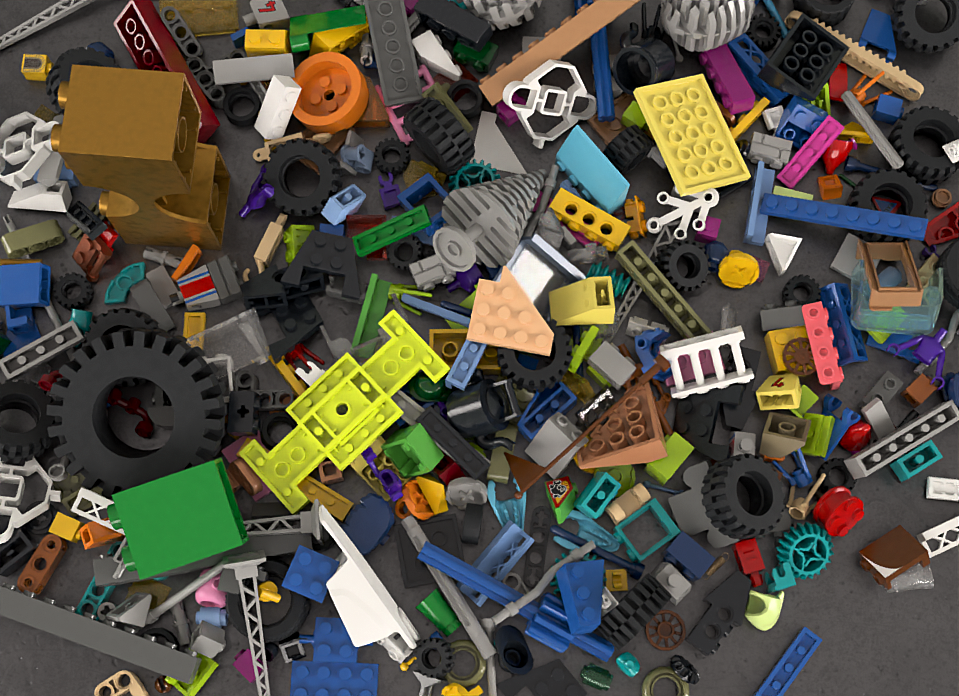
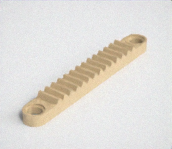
M795 10L791 11L785 19L786 27L790 29L795 23L792 19L797 20L802 13ZM817 18L812 19L850 47L841 61L872 79L881 71H884L885 74L877 82L907 100L917 101L924 92L923 85L906 75V70L900 71L899 66L893 67L892 62L886 63L885 58L879 59V54L872 55V50L866 51L865 46L859 47L858 42L852 43L851 38L845 39V34L839 35L838 30L832 31L831 26L825 27L824 22L818 23ZM909 88L914 89L917 93L910 91Z

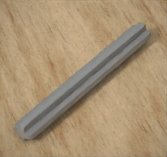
M845 91L841 95L843 102L892 168H901L904 165V161L853 93Z

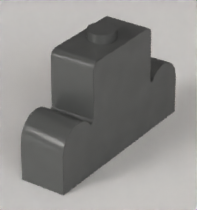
M710 459L690 466L684 471L683 480L691 488L672 495L668 502L672 509V520L675 524H678L680 531L683 530L690 536L704 530H709L707 534L708 542L713 547L720 548L738 542L740 539L729 538L728 535L720 533L718 531L719 528H715L710 523L712 520L707 518L705 514L706 508L702 506L701 501L703 499L701 487L704 486L702 483L704 476L708 475V469L713 466Z

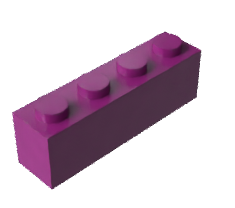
M724 44L712 50L701 51L698 56L701 65H704L707 77L712 80L716 93L720 94L723 106L728 109L729 113L733 115L753 109L756 96L728 46Z

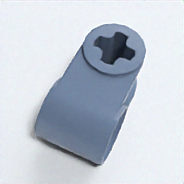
M363 144L352 147L350 145L342 146L340 155L343 162L359 173H371L374 159L373 151L366 148Z

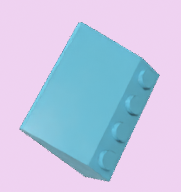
M576 125L557 152L555 164L559 166L561 172L564 171L571 184L579 188L581 196L586 201H590L595 207L612 215L624 206L630 184L579 125Z

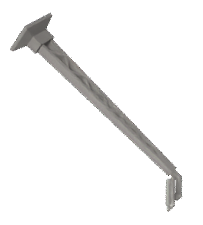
M78 0L59 1L0 37V50L95 0H81L77 2Z
M675 185L670 195L687 202L698 199L690 195L680 197L675 191ZM672 206L671 210L674 211L679 207ZM701 207L695 209L694 212L700 213ZM681 220L664 225L647 256L649 259L654 253L655 262H658L656 249L673 242L675 236L674 234L671 236L668 228L674 226L679 228ZM665 232L668 241L659 243ZM635 281L618 309L613 324H610L602 343L606 340L610 344L641 294L642 289L640 288L637 291L636 286L638 284ZM633 291L635 296L629 298Z
M318 499L314 500L311 511L300 512L299 515L243 521L248 537L301 533L302 536L314 535L319 544L324 545L323 525L319 518V507L321 504ZM300 520L301 528L293 529L286 521ZM280 522H282L288 528L282 530H275V528L279 525ZM273 523L268 530L264 529L260 524ZM253 525L261 530L248 532ZM126 537L113 558L115 562L119 563L113 575L115 579L120 578L126 568L123 558L121 561L118 560L121 555V548L127 544Z
M264 550L222 557L224 568L234 569L236 580L239 581L258 695L270 696L256 580L258 576L257 565L266 561V555ZM252 577L254 590L243 585L242 579ZM244 591L254 596L247 605ZM254 603H256L257 617L248 611ZM248 617L257 622L252 631L250 629ZM258 629L260 641L253 637ZM253 643L260 647L256 653L254 652ZM261 653L263 664L257 660ZM257 666L263 669L259 674ZM263 676L265 678V683L261 681ZM261 686L265 689L263 693L261 692Z

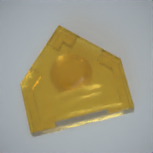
M412 159L403 174L406 188H408L425 174L429 173L443 187L447 175L438 172V168L421 160L417 162ZM432 190L423 198L429 196L432 197L438 195V193L435 190Z
M567 370L561 381L578 400H581L588 406L595 397V393L588 380L577 373L574 374Z

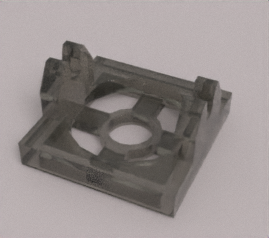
M607 388L600 390L575 413L578 419L575 425L581 428L580 431L582 433L598 419L601 412H606L616 403ZM598 402L605 404V409H601ZM592 408L595 412V420L589 424L588 415ZM607 416V419L604 423L599 424L603 426L609 420V417ZM592 430L590 433H588L586 436H587V437H590V434L593 432V430Z

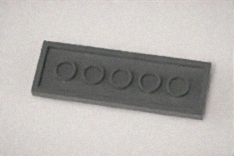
M363 0L385 108L422 101L424 98L421 95L422 88L404 0Z

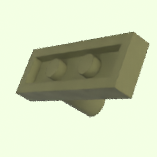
M437 81L421 94L423 98L433 97L435 100L440 101L442 105H445L462 124L467 133L473 130V127L448 96L447 91L451 86L449 83L440 85Z

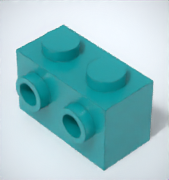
M930 439L912 448L911 452L904 453L894 459L895 461L890 464V467L899 480L903 482L943 456Z
M597 471L573 505L588 518L597 519L603 514L609 501L617 495L621 484L607 472Z

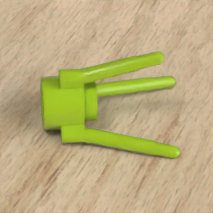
M392 283L389 288L388 299H392L393 304L421 316L422 313L401 302L403 293L424 297H432V294L415 291L418 290L416 285Z

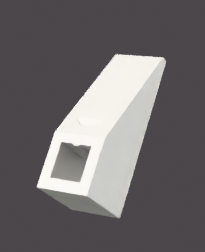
M430 29L412 39L414 54L421 64H425L427 68L453 82L461 80V69L457 64H453L451 54L447 49H443L441 46L442 42L437 34L434 35Z
M58 180L51 187L36 183L22 188V190H16L12 194L8 208L67 212L72 201L68 182Z

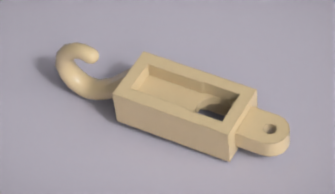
M300 132L264 142L265 147L255 150L253 158L258 162L266 160L269 162L271 159L269 154L273 152L272 148L280 144H286L287 140L304 138L324 144L331 140V134L321 133L314 135L313 138H305V135Z
M284 213L279 214L275 223L270 222L254 254L259 274L265 270V266L269 267L283 239L285 232L283 227L287 220V215ZM246 268L243 272L244 283L249 280V268Z

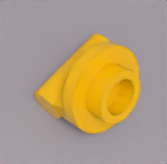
M266 581L257 586L260 601H273L276 603L280 601L281 595L277 593L278 588L274 582Z

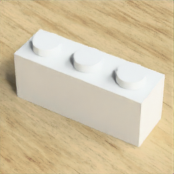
M273 75L254 125L255 129L265 139L275 140L282 138L302 89L290 76Z

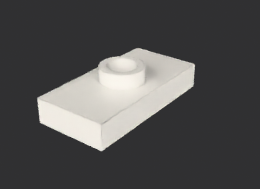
M927 477L926 498L959 502V480Z

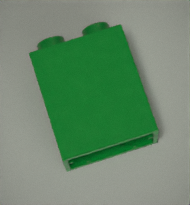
M222 457L112 494L114 503L107 506V513L112 527L115 530L123 528L128 542L127 546L121 548L125 567L129 572L137 570L140 580L239 547L249 540Z

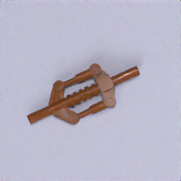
M625 343L619 345L618 348L621 355L633 360ZM635 363L634 366L637 368L635 373L623 385L626 391L628 388L633 387L631 381L636 380L635 384H637L638 379L643 375L641 368L644 366L642 363ZM651 378L653 385L657 387L661 394L658 401H656V396H653L661 428L665 435H672L674 432L664 416L669 406L671 395L664 392L659 380Z

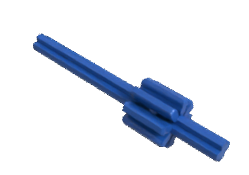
M574 0L575 15H578L576 13L577 10L586 3L589 6L593 4V0ZM605 26L590 37L598 121L602 123L615 120L607 29Z
M428 541L424 543L417 556L419 560L503 606L511 601L515 602L524 596V594ZM549 592L544 593L540 597L539 602L532 600L519 609V613H517L528 619L525 628L526 635L559 653L565 652L569 644L572 643L597 658L608 662L614 652V646L609 641L593 632L571 635L563 600Z

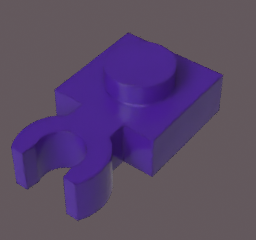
M391 172L388 173V181H383L381 175L378 176L380 186L384 187L379 189V193L385 210L400 206L397 196L401 192L398 184L392 185L394 180Z

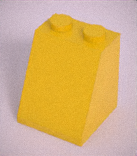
M246 29L245 50L247 56L256 57L291 53L290 31Z

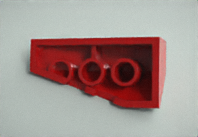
M959 201L928 222L924 238L928 246L959 237Z

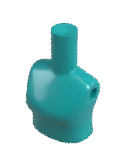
M72 309L69 322L72 320L76 321L85 335L86 331L90 332L91 330L89 325L92 322L93 312Z
M624 652L616 658V664L624 674L634 677L639 672V661L631 653Z

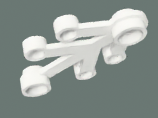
M709 188L702 192L690 194V196L698 198L692 202L671 197L666 192H660L657 195L659 203L679 208L659 219L657 217L650 218L646 223L647 230L652 234H658L662 231L663 225L683 216L679 228L674 232V236L678 240H684L687 237V229L692 214L699 207H701L699 216L693 221L692 225L697 231L704 230L709 209L716 206L719 201L718 192L714 188ZM707 194H712L710 201L705 200ZM662 195L667 196V199L664 202L660 200V197ZM698 221L703 223L701 228H696ZM652 222H657L655 229L651 228ZM683 230L684 236L678 237V231Z

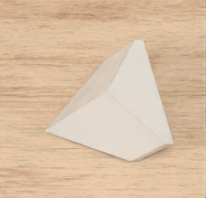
M774 233L768 234L764 242L778 276H782L787 270L803 238Z

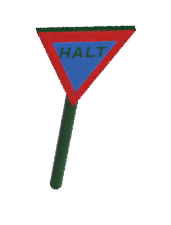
M839 174L841 179L855 188L857 184L843 174ZM871 197L877 211L895 213L901 206L899 201Z

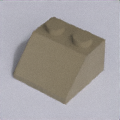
M769 412L762 434L759 454L771 458H782L805 446L811 420Z

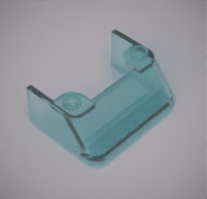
M860 260L853 269L851 278V324L856 329L916 336L929 335L935 328L943 300V268H938L930 277L929 287L923 291L920 306L893 307L891 311H871L869 309L871 290L868 280H864V260Z

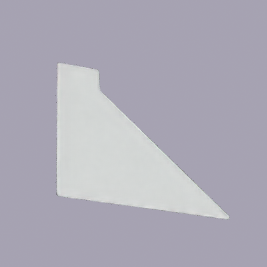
M482 111L474 143L475 154L470 160V164L473 163L474 158L476 163L479 164L483 159L485 166L488 163L491 164V169L496 168L497 170L516 174H527L495 124L497 114Z

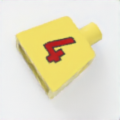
M790 372L784 373V375L769 376L756 391L760 410L799 408L802 390L798 376Z

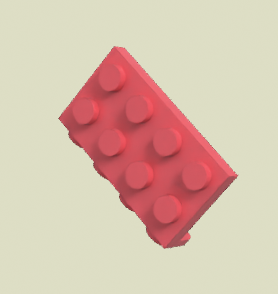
M822 301L803 305L802 314L819 383L821 385L829 384L831 391L837 390L843 382L844 375L842 367L837 365L839 355L837 347L832 345L834 335L832 328L827 325L829 319L827 308H823Z

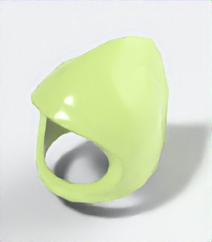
M750 590L744 614L747 620L762 631L771 629L780 615L784 592L781 590L775 596Z

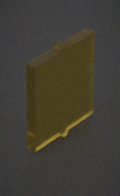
M153 579L133 582L132 586L128 587L129 592L125 600L136 592L149 593L152 597L149 610L155 609L167 600L172 588Z

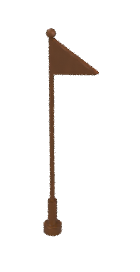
M661 354L653 359L654 365L638 379V383L546 467L504 452L520 491L514 493V497L521 499L526 490L641 385L644 386L660 370L662 372L668 370L671 367L668 360Z

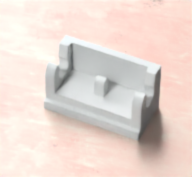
M307 361V364L312 367L309 374L299 367L295 372L311 386L325 371L323 369L320 370L313 362Z

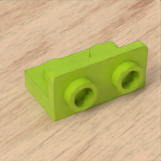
M291 224L284 232L283 241L286 243L287 249L285 260L288 262V267L311 231L315 230L314 225Z

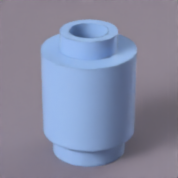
M201 607L200 611L196 612V624H200L203 620L219 628L227 626V610L219 607Z

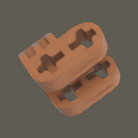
M242 457L230 463L226 472L233 493L241 486L251 496L263 490L260 479Z

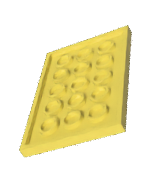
M703 74L643 86L634 90V96L680 197L702 192L709 188H718L745 181L751 177Z

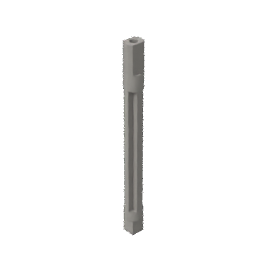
M411 514L404 518L401 523L415 548L420 552L426 541L429 542V540ZM425 563L483 659L486 660L497 653L453 579Z

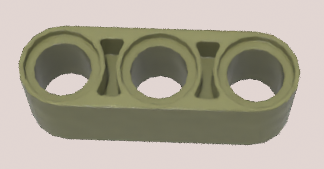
M55 219L9 232L1 237L5 252L10 259L56 246L65 240L60 225Z
M508 424L506 429L496 432L495 437H506L515 442L518 427L517 425ZM515 444L512 451L503 446L492 450L491 466L488 469L487 480L507 484L510 466L504 452L513 455Z

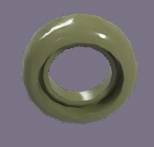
M459 639L451 642L452 645L450 647L455 650L453 655L462 650L468 651L474 656L476 661L475 668L467 676H458L451 670L450 673H446L447 675L443 677L445 680H448L449 684L457 683L466 688L476 684L483 677L486 670V660L483 659L472 641Z
M660 666L651 670L645 676L642 684V696H654L653 687L655 682L662 677H667L676 683L678 688L677 696H689V684L682 680L670 666Z

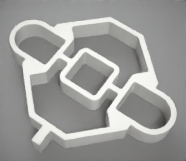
M549 59L526 76L523 82L512 81L503 91L504 102L515 110L527 134L534 139L532 144L540 149H543L545 140L553 141L575 125L578 119L587 120L597 111L596 98L587 92L575 66L569 62ZM557 66L568 68L575 83L566 92L560 87L540 86L538 79ZM519 88L531 89L526 105L513 104L511 101L513 93ZM548 92L558 93L553 109L544 108ZM576 96L589 98L588 107L581 113L571 112ZM536 109L545 115H562L564 120L545 134L533 132L527 118Z
M23 112L5 120L0 126V180L13 186L17 191L22 190V183L31 179L51 155V151H53L51 138L43 142L42 138L51 134L53 125L59 124L58 122L50 121L46 123L28 112ZM30 122L36 123L32 128L31 137L26 132L10 136L17 127ZM23 145L22 150L14 152L15 147ZM6 160L11 165L29 160L21 170L6 176L1 175L5 169Z
M34 457L33 460L25 461L24 466L5 464L6 462L0 461V483L19 484L15 498L0 496V515L11 516L7 530L0 534V544L5 543L11 538L14 528H19L48 510L50 501L61 502V491L53 490V481ZM34 472H38L48 485L45 501L25 514H21L15 507L21 504L25 489V482L22 476H29Z

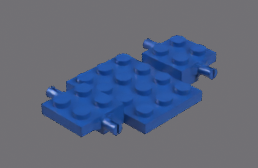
M316 617L313 635L300 634L299 638H308L307 640L299 639L300 644H312L314 649L313 661H292L290 696H377L379 664L358 663V650L360 646H354L341 618ZM373 642L363 646H373Z

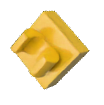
M625 569L606 570L605 578H607L605 585L610 592L628 591L627 571Z

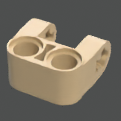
M638 483L609 504L605 511L617 526L647 504L651 496L647 489L641 483Z
M126 670L119 671L100 683L94 693L95 696H103V690L109 687L111 689L110 696H123L128 692H131L132 696H149L138 676L134 672ZM127 674L130 677V683L125 687L122 684V678Z

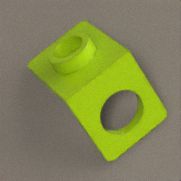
M806 385L801 386L802 394L799 408L790 409L799 418H804L805 412L819 399Z

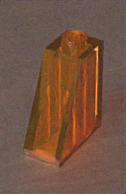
M364 75L367 88L369 89L368 103L364 113L352 127L390 128L389 115L370 77Z

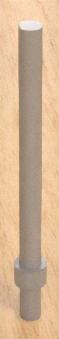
M223 560L155 609L148 610L144 626L157 621L161 614L224 570ZM132 626V628L135 629V630H137V631H139L140 629L143 628V627Z

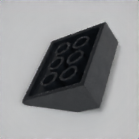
M802 13L757 76L775 89L814 101L850 47Z

